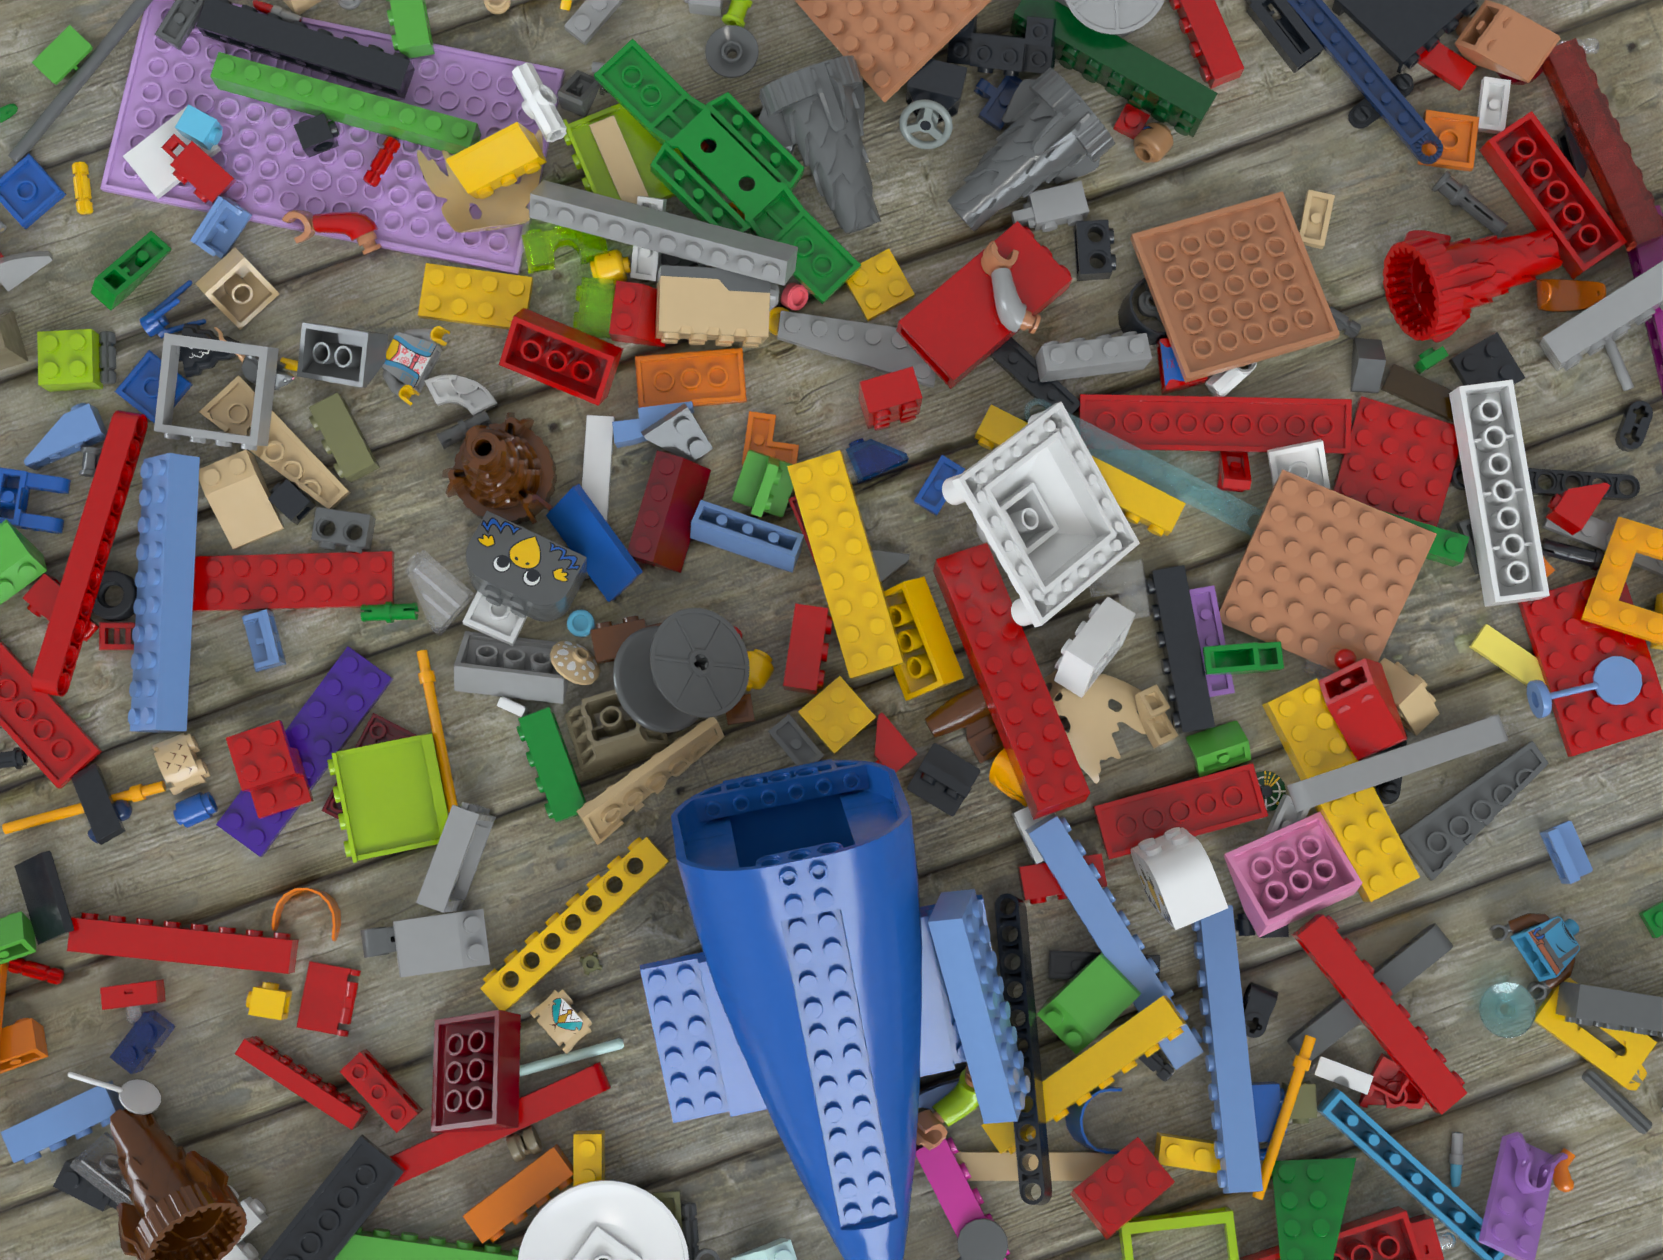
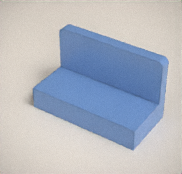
M1566 821L1540 832L1562 884H1572L1581 880V876L1593 871L1571 821Z

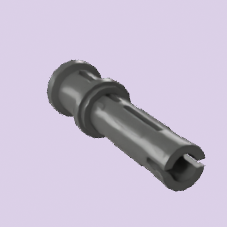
M1447 170L1433 186L1432 190L1434 192L1439 191L1450 200L1449 204L1455 207L1459 205L1491 232L1499 236L1508 225V222H1505L1471 195L1469 187L1458 183L1450 176L1451 173Z

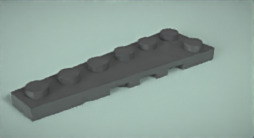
M1533 741L1526 743L1399 834L1403 845L1429 881L1434 880L1457 857L1456 855L1466 845H1469L1476 838L1475 836L1485 826H1488L1494 820V817L1549 764Z

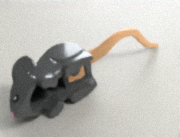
M214 327V329L218 332L219 340L226 341L223 337L222 331L217 327ZM236 354L242 362V372L245 378L256 384L259 357ZM277 361L274 390H279L294 380V375L284 371L285 364Z

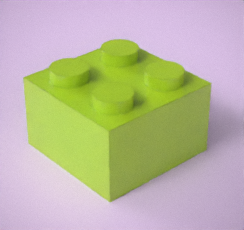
M93 329L37 332L39 386L49 392L103 389V383L100 382V371H102V368L99 365V347L102 344L99 343V334Z

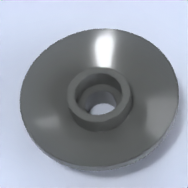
M729 25L721 27L712 33L707 41L705 54L706 60L714 72L723 77L737 78L753 69L758 59L759 50L755 37L747 29ZM730 52L737 53V57L734 59L729 58L727 55Z

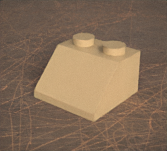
M236 247L195 283L239 330L280 294Z

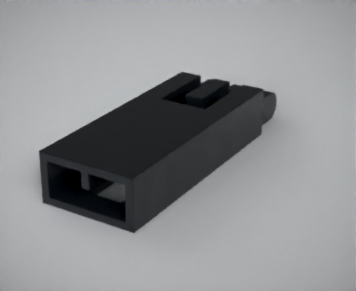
M1245 0L1249 5L1246 12L1293 73H1296L1314 60L1324 50L1287 0ZM1272 4L1282 18L1274 21L1272 16L1275 12L1274 10L1271 11L1268 5Z

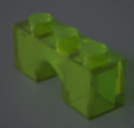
M559 225L553 227V230L542 231L541 229L529 230L525 235H522V247L528 274L555 269L554 253L558 248L564 246L571 247L577 251L581 265L588 264L590 261H594L595 256L608 253L606 239Z

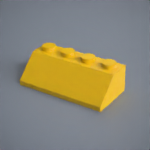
M925 576L904 581L884 591L905 664L893 667L905 700L909 701L963 679V673Z

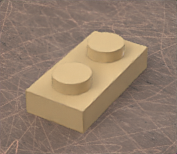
M1313 190L1307 191L1299 226V233L1305 246L1323 249L1325 246L1335 195Z

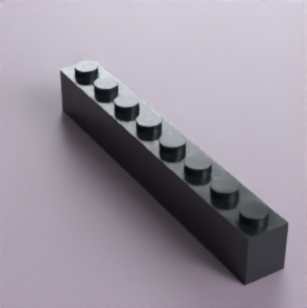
M205 0L196 25L205 37L403 99L406 97L415 69L409 58L404 54L394 52L393 55L385 53L382 48L376 45L369 44L366 47L360 45L355 39L346 36L343 39L337 38L327 30L318 29L315 31L299 21L289 23L273 13H267V15L258 13L255 8L248 5L238 7L232 5L233 3L229 0Z

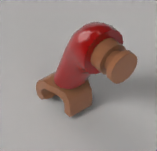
M293 210L286 213L282 218L286 223H293L296 219L302 221L304 232L294 238L296 244L310 239L317 232L345 234L350 237L351 241L357 240L359 246L364 247L363 255L382 247L380 243L377 244L375 241L378 239L374 232L378 230L376 223L367 215L359 212L312 214L309 211Z

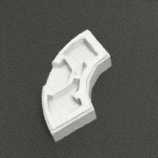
M439 375L424 380L438 406L447 403L459 404L467 408L475 416L484 410L487 411L498 405L490 392L474 380L458 375Z

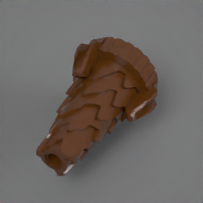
M508 412L505 422L502 424L494 423L488 427L475 425L466 432V438L459 448V453L456 454L455 465L453 468L442 471V477L449 478L450 481L445 492L447 497L457 495L463 501V504L480 519L484 517L486 511H489L517 525L529 520L532 524L537 523L535 517L543 509L549 511L552 509L549 502L555 491L554 486L557 482V475L555 474L556 464L553 461L550 450L543 440L531 430L535 421L530 417L518 420L515 418L514 412ZM486 443L492 445L490 454L487 456L478 455L479 449L486 446Z
M119 1109L110 1116L111 1134L117 1146L118 1164L121 1173L131 1189V1194L128 1196L133 1203L131 1205L122 1202L117 1206L120 1243L124 1254L136 1256L138 1260H221L229 1254L245 1232L247 1215L236 1195L227 1185L228 1174L220 1166L201 1156L196 1151H190L186 1154L182 1146L177 1148L171 1137L161 1129L153 1113L141 1115L130 1112L127 1109Z

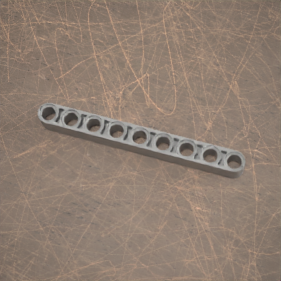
M1498 714L1287 785L1296 812H1300L1491 747L1509 739Z

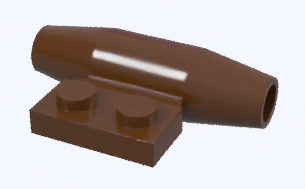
M978 683L950 698L924 719L934 738L966 727V740L980 764L999 754L1004 749Z

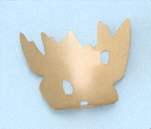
M538 130L535 137L543 152V135L541 130ZM417 150L418 162L431 192L437 197L447 199L441 211L454 231L459 233L492 231L524 224L530 220L529 210L526 206L530 202V193L539 185L541 169L533 174L522 175L519 184H512L507 187L501 186L493 190L494 193L485 199H476L466 192L449 167L446 159L453 155L442 150L448 176L440 171L434 159L428 161L424 154ZM470 203L476 204L481 210L482 215L480 219L472 218L469 209Z
M1056 670L1044 678L1045 684L1052 683V689L1049 693L1059 716L1067 717L1070 723V731L1066 732L1079 766L1097 784L1100 780V760H1107L1109 757L1121 758L1112 737L1113 732L1119 731L1117 723L1123 722L1139 733L1146 734L1137 713L1138 709L1135 695L1142 690L1117 678L1100 674L1081 698L1054 681L1058 671ZM1058 693H1061L1062 699L1060 701H1055L1054 698L1058 695ZM1110 699L1116 700L1122 705V709L1119 712H1115L1108 707Z

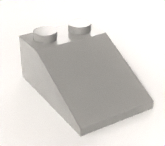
M483 909L393 922L400 977L490 964Z

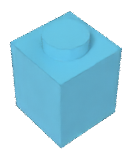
M189 104L175 126L183 137L209 151L213 145L219 143L223 134V127L217 119Z

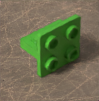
M749 450L734 490L732 501L752 507L751 514L762 517L763 511L783 517L788 499L793 490L787 466L793 464Z

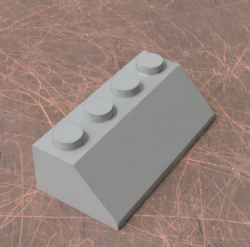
M465 631L454 664V691L563 704L569 680L561 676L551 663V649L558 643L553 641L517 637L514 645L511 646L484 633Z

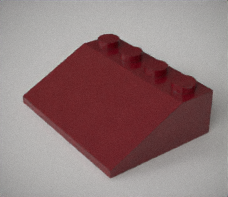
M494 1010L435 1020L431 1113L432 1133L518 1128L520 1014Z

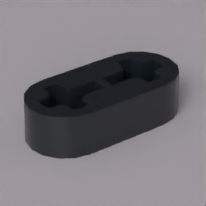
M1636 401L1626 408L1615 438L1616 445L1622 451H1633L1644 442L1653 417V410L1650 404L1645 401ZM1640 408L1641 414L1644 417L1638 419L1637 423H1634L1637 414L1633 413V411ZM1633 429L1634 431L1632 433V439L1635 440V442L1627 444L1628 439L1624 436L1629 434Z

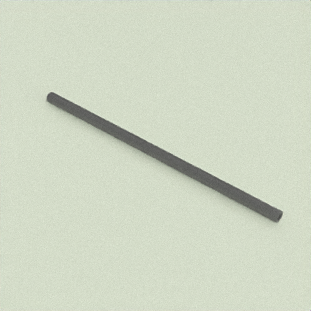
M135 0L8 154L11 159L18 163L30 152L153 0Z

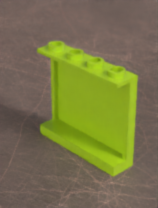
M620 103L568 124L566 119L563 120L567 127V134L563 138L566 145L572 144L575 150V154L571 156L577 170L583 169L586 177L581 180L586 191L620 200L589 127L593 123L614 115L648 196L661 199H669L675 196L651 172L650 164L662 145ZM675 148L674 151L684 160L681 151Z
M432 733L331 753L332 759H327L330 776L336 775L338 786L333 787L335 802H341L343 813L338 814L341 830H347L348 840L343 841L346 857H352L353 863L363 859L438 844L448 818Z

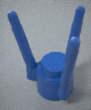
M188 280L156 308L139 319L143 329L150 337L158 334L162 339L164 333L171 334L183 330L184 324L166 329L169 322L164 314L180 303L177 297L192 285L191 280ZM201 319L189 322L188 324L203 325L206 324V320Z

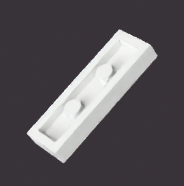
M638 196L637 205L666 212L667 199ZM633 245L630 278L657 281L662 253Z

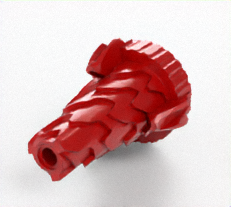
M1547 228L1524 235L1497 238V235H1492L1473 241L1470 238H1465L1449 243L1451 240L1450 235L1426 230H1412L1406 233L1404 241L1393 244L1384 260L1383 285L1390 311L1402 331L1417 341L1431 339L1433 342L1439 343L1450 337L1470 318L1472 308L1492 303L1493 297L1509 293L1510 288L1537 280L1535 276L1560 268L1563 260L1559 256V248L1553 237V231Z

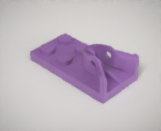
M1519 1132L1502 1136L1478 1242L1517 1260H1535L1554 1169L1561 1160L1567 1159L1568 1155L1565 1153L1551 1155L1526 1143L1523 1135Z

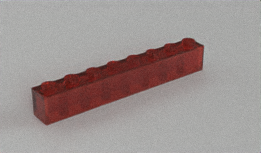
M1576 38L1555 46L1541 65V68L1613 222L1627 241L1624 244L1627 252L1657 241L1663 236V217L1658 214L1654 205V197L1647 190L1643 182L1641 169L1635 165L1632 159L1629 144L1624 142L1618 120L1612 116L1608 108V99L1605 94L1601 93L1597 84L1596 73L1590 69L1586 61L1584 48L1578 44Z

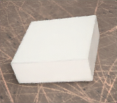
M503 696L500 697L496 705L520 717L526 716L529 711L527 707Z

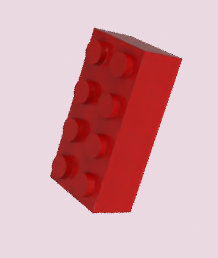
M523 308L513 316L499 365L599 406L608 397L624 348Z

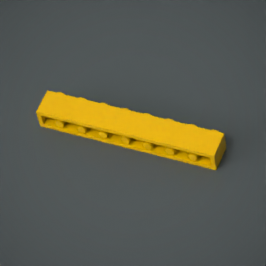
M990 405L976 432L975 438L979 440L978 444L992 450L1007 441L1028 423ZM1092 456L1127 521L1134 524L1140 522L1148 526L1147 530L1157 536L1162 537L1163 534L1168 536L1172 532L1186 503Z
M1167 995L1160 997L1042 1082L1046 1123L1052 1119L1055 1122L1060 1121L1069 1114L1067 1108L1074 1103L1081 1106L1092 1098L1090 1092L1099 1086L1101 1090L1105 1089L1115 1081L1112 1076L1121 1070L1126 1074L1138 1065L1135 1060L1145 1054L1147 1058L1161 1049L1158 1044L1164 1039L1168 1038L1169 1041H1172L1184 1032L1181 1027L1187 1023ZM1031 1097L1025 1099L1024 1110L1026 1112H1029L1033 1107ZM1013 1122L981 1125L1000 1154L1007 1151L1010 1154L1016 1152ZM1033 1126L1027 1129L1026 1137L1031 1135L1033 1139L1035 1138L1036 1131Z

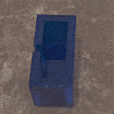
M146 1011L114 1050L110 1058L130 1074L141 1072L157 1052L154 1048L161 1047L176 1026L157 1011Z

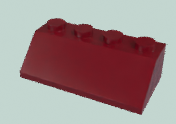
M657 450L628 547V552L635 561L677 573L682 572L691 542V522L700 500L704 498L711 474L710 469L683 457Z

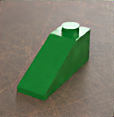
M150 231L94 279L90 293L112 311L171 252V248L155 233Z

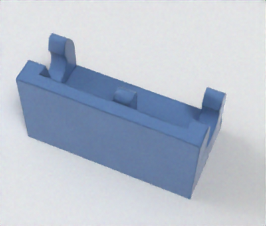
M218 196L190 241L210 255H216L222 259L227 255L252 217V214L229 197Z
M265 609L243 616L242 620L245 625L255 672L286 665L274 613Z

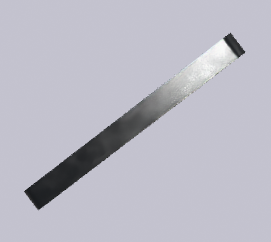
M1005 893L1000 895L995 902L1000 974L1004 983L1003 997L1010 1005L1011 1014L1009 1019L1011 1026H1015L1017 1031V1049L1023 1040H1026L1028 1044V1049L1023 1054V1070L1028 1068L1031 1076L1029 1079L1030 1092L1026 1094L1025 1099L1031 1097L1033 1100L1032 1109L1029 1112L1021 1109L1018 1121L1013 1122L1019 1191L1025 1203L1029 1205H1045L1052 1197V1181L1027 908L1022 899ZM1014 901V911L1011 914H1007V904ZM1016 928L1018 936L1014 941L1010 942L1008 935L1012 929ZM1019 956L1020 965L1017 969L1013 970L1011 968V961L1014 957ZM1021 984L1023 992L1021 996L1015 998L1013 990L1016 985ZM1020 1012H1024L1025 1022L1018 1026L1016 1024V1017ZM1030 1126H1033L1036 1131V1136L1032 1141H1029L1026 1137V1131ZM1032 1155H1036L1039 1161L1035 1170H1031L1028 1164ZM1035 1184L1039 1185L1041 1189V1195L1037 1200L1031 1195V1189Z

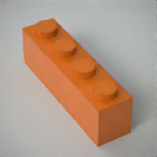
M22 1018L17 1020L15 1024L2 1028L0 1074L48 1057L44 1026L34 1019Z
M556 1144L467 1211L463 1218L482 1244L488 1239L493 1243L506 1233L503 1229L510 1222L517 1225L528 1216L527 1209L534 1204L539 1208L551 1199L549 1193L558 1187L561 1191L573 1182L571 1177L573 1175V1165Z

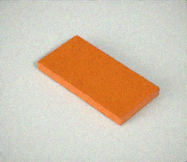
M742 348L635 356L639 408L692 401L693 407L747 402Z

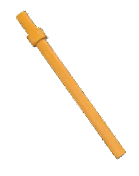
M420 650L416 652L420 668L418 677L420 685L423 684L449 813L452 805L458 806L434 687L436 677L434 670H431L428 651Z
M164 781L145 786L138 784L130 786L129 790L111 794L113 801L132 800L133 802L145 800L146 796L166 791V785ZM78 803L2 824V829L5 834L85 812L82 804Z
M1305 1035L1299 1055H1295L1292 1064L1294 1071L1261 1167L1263 1191L1253 1192L1252 1197L1260 1200L1264 1198L1305 1071H1309L1312 1062L1309 1059L1316 1041L1314 1037Z

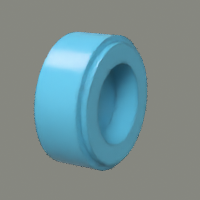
M576 610L569 615L567 627L574 636L580 638L587 637L591 634L590 630L595 628V620L588 611Z

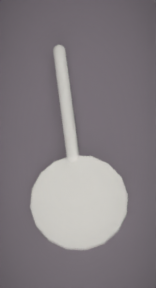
M69 1072L67 1074L70 1078L119 1092L121 1104L128 1111L135 1114H150L156 1111L161 1103L159 1090L145 1080H130L123 1084L122 1087L77 1073Z

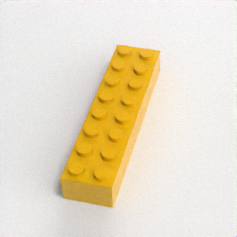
M839 450L787 466L849 677L854 679L905 664L843 453Z
M1317 678L1262 704L1301 781L1358 762L1326 706ZM1374 787L1314 806L1317 813L1321 812L1361 879L1362 885L1357 891L1363 902H1372L1420 878Z

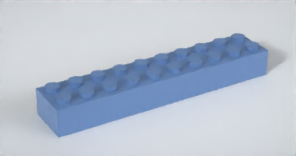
M166 453L144 459L140 469V475L143 480L142 490L139 495L141 517L138 521V531L140 532V539L136 550V557L138 559V572L135 576L137 598L133 606L136 618L135 627L132 631L134 654L131 657V668L133 669V677L129 687L131 696V709L128 713L130 731L152 733L187 731L200 457Z

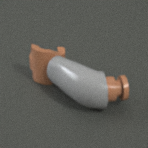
M993 240L986 246L983 252L981 265L986 274L992 278L998 317L1001 323L1014 333L1018 329L1023 331L1029 329V333L1034 334L1039 326L1041 316L1038 314L1032 316V312L1026 310V304H1023L1018 296L1010 270L1018 258L1019 251L1013 249L1007 259L999 255L998 247Z

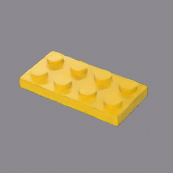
M426 263L418 316L425 319L509 330L513 316L523 308L529 310L533 278Z

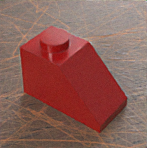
M1600 483L1571 488L1560 495L1556 493L1547 505L1550 510L1545 518L1573 536L1583 529L1610 485Z
M881 712L877 717L874 756L877 760L874 763L885 765L897 773L918 754L883 712Z

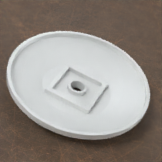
M599 1180L576 1185L551 1199L537 1213L527 1228L519 1249L518 1260H599L601 1258L607 1260H689L686 1240L677 1220L659 1199L646 1190L629 1183Z

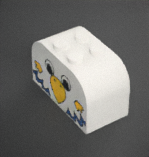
M1183 827L1172 828L1158 838L1143 840L1138 846L1131 848L1132 859L1149 903L1175 930L1228 908L1206 851L1199 840Z

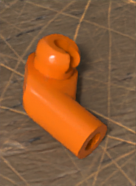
M1563 1148L1560 1153L1567 1154L1568 1158L1561 1160L1555 1166L1552 1179L1558 1190L1570 1192L1574 1188V1182L1571 1179L1568 1167L1576 1156Z

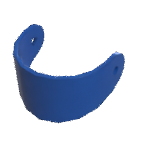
M1098 1086L1090 1094L1094 1098L1099 1093L1122 1091V1088L1108 1086L1101 1090ZM1091 1099L1081 1106L1074 1103L1067 1108L1069 1114L1065 1116L1066 1126L1075 1141L1086 1148L1105 1154H1117L1120 1151L1117 1149L1094 1147L1088 1141L1084 1133L1082 1120L1085 1108Z

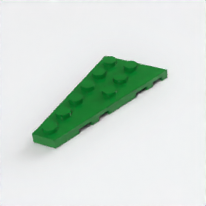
M1356 1158L1284 1160L1275 1162L1272 1171L1280 1260H1333Z

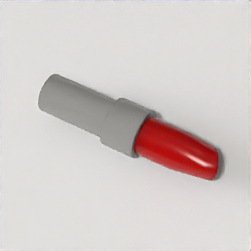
M253 0L254 8L262 13L276 14L283 18V21L289 23L293 21L302 23V16L289 12L283 7Z

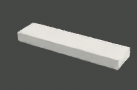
M587 415L582 488L608 523L614 435L612 422H614L615 418L614 416Z

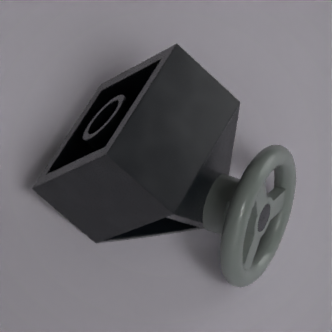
M930 59L909 79L906 94L907 106L902 111L899 119L900 131L908 143L920 149H935L942 146L949 139L953 129L951 117L958 114L968 67ZM913 112L917 117L916 122L907 124L908 117ZM944 121V132H941L937 128V124ZM918 131L929 133L935 140L922 141L915 138L911 133Z

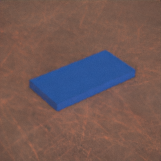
M580 484L573 486L547 513L546 517L570 550L587 557V573L608 602L615 600L643 573Z

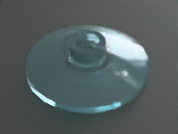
M1500 982L1492 985L1485 991L1480 1000L1479 1013L1484 1026L1491 1033L1503 1038H1514L1524 1034L1532 1026L1536 1007L1531 994L1523 986L1513 982ZM1503 1004H1506L1509 1008L1506 1014H1502L1500 1011V1007Z

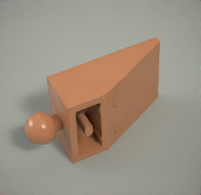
M1485 0L1473 18L1464 16L1459 20L1460 23L1455 29L1459 38L1454 44L1462 56L1470 63L1529 83L1561 38L1559 35L1513 9Z

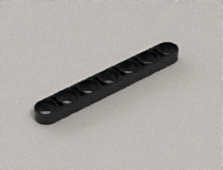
M1461 465L1454 468L1450 482L1456 489L1465 490V485L1457 480V472L1462 470ZM1528 468L1532 495L1554 496L1556 493L1562 494L1568 490L1565 486L1567 477L1575 478L1578 482V487L1592 485L1594 479H1601L1604 483L1609 484L1610 487L1603 496V500L1626 501L1637 496L1640 491V483L1632 475ZM1541 475L1548 476L1551 480V487L1547 490L1542 489L1538 485V478ZM1621 481H1628L1632 485L1630 495L1621 493L1619 489Z

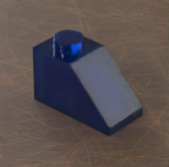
M863 438L857 439L848 444L850 448H847L845 452L857 483L908 463L909 459L907 453L873 439L864 441Z

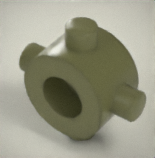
M593 952L592 955L580 958L579 962L582 963L585 975L589 976L590 972H594L597 969L602 970L603 965H600L597 957L598 953Z

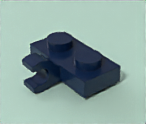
M1006 75L998 88H996L987 80L981 78L974 92L983 98L989 99V101L980 112L978 118L1000 132L1005 126L1001 118L1005 114L1007 106L1022 80L1017 76Z

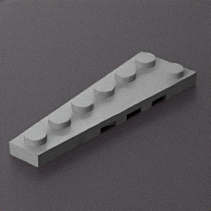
M781 311L778 340L806 349L817 350L822 354L832 357L836 356L857 365L861 364L874 368L876 371L885 374L913 366L918 384L933 388L935 384L936 373L896 331L897 327Z

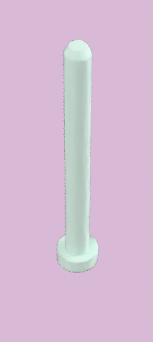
M617 1038L570 1051L568 1054L563 1053L520 1065V1077L620 1050L624 1047L623 1039Z

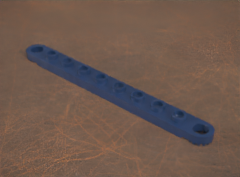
M1287 0L1325 51L1417 160L1423 164L1437 162L1443 152L1441 140L1438 139L1428 124L1322 0ZM1430 143L1436 147L1437 152L1433 156L1428 157V155L1425 156L1421 152V147L1424 144Z

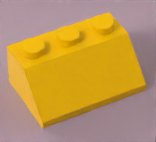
M518 122L446 159L449 167L466 192L476 199H485L494 193L493 190L501 186H510L517 182L518 177L524 174H533L541 169V165L547 163L534 133Z

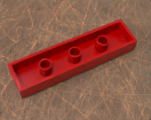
M258 1036L245 1038L235 1052V1055L351 1130L358 1127L368 1113L362 1103L353 1102L348 1094L344 1092L341 1094L336 1091L337 1088L334 1085L321 1081L322 1078L315 1073L313 1075L310 1074L305 1066L301 1064L296 1065L292 1062L293 1059L291 1057L281 1055L276 1047L272 1045L267 1046L264 1044V1040Z

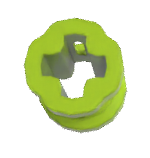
M730 0L731 3L727 14L723 15L722 21L728 26L735 25L744 28L746 12L748 8L752 7L753 2L751 0Z

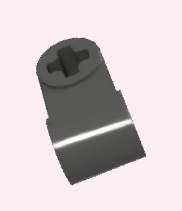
M385 926L361 930L364 958L396 952L394 927Z

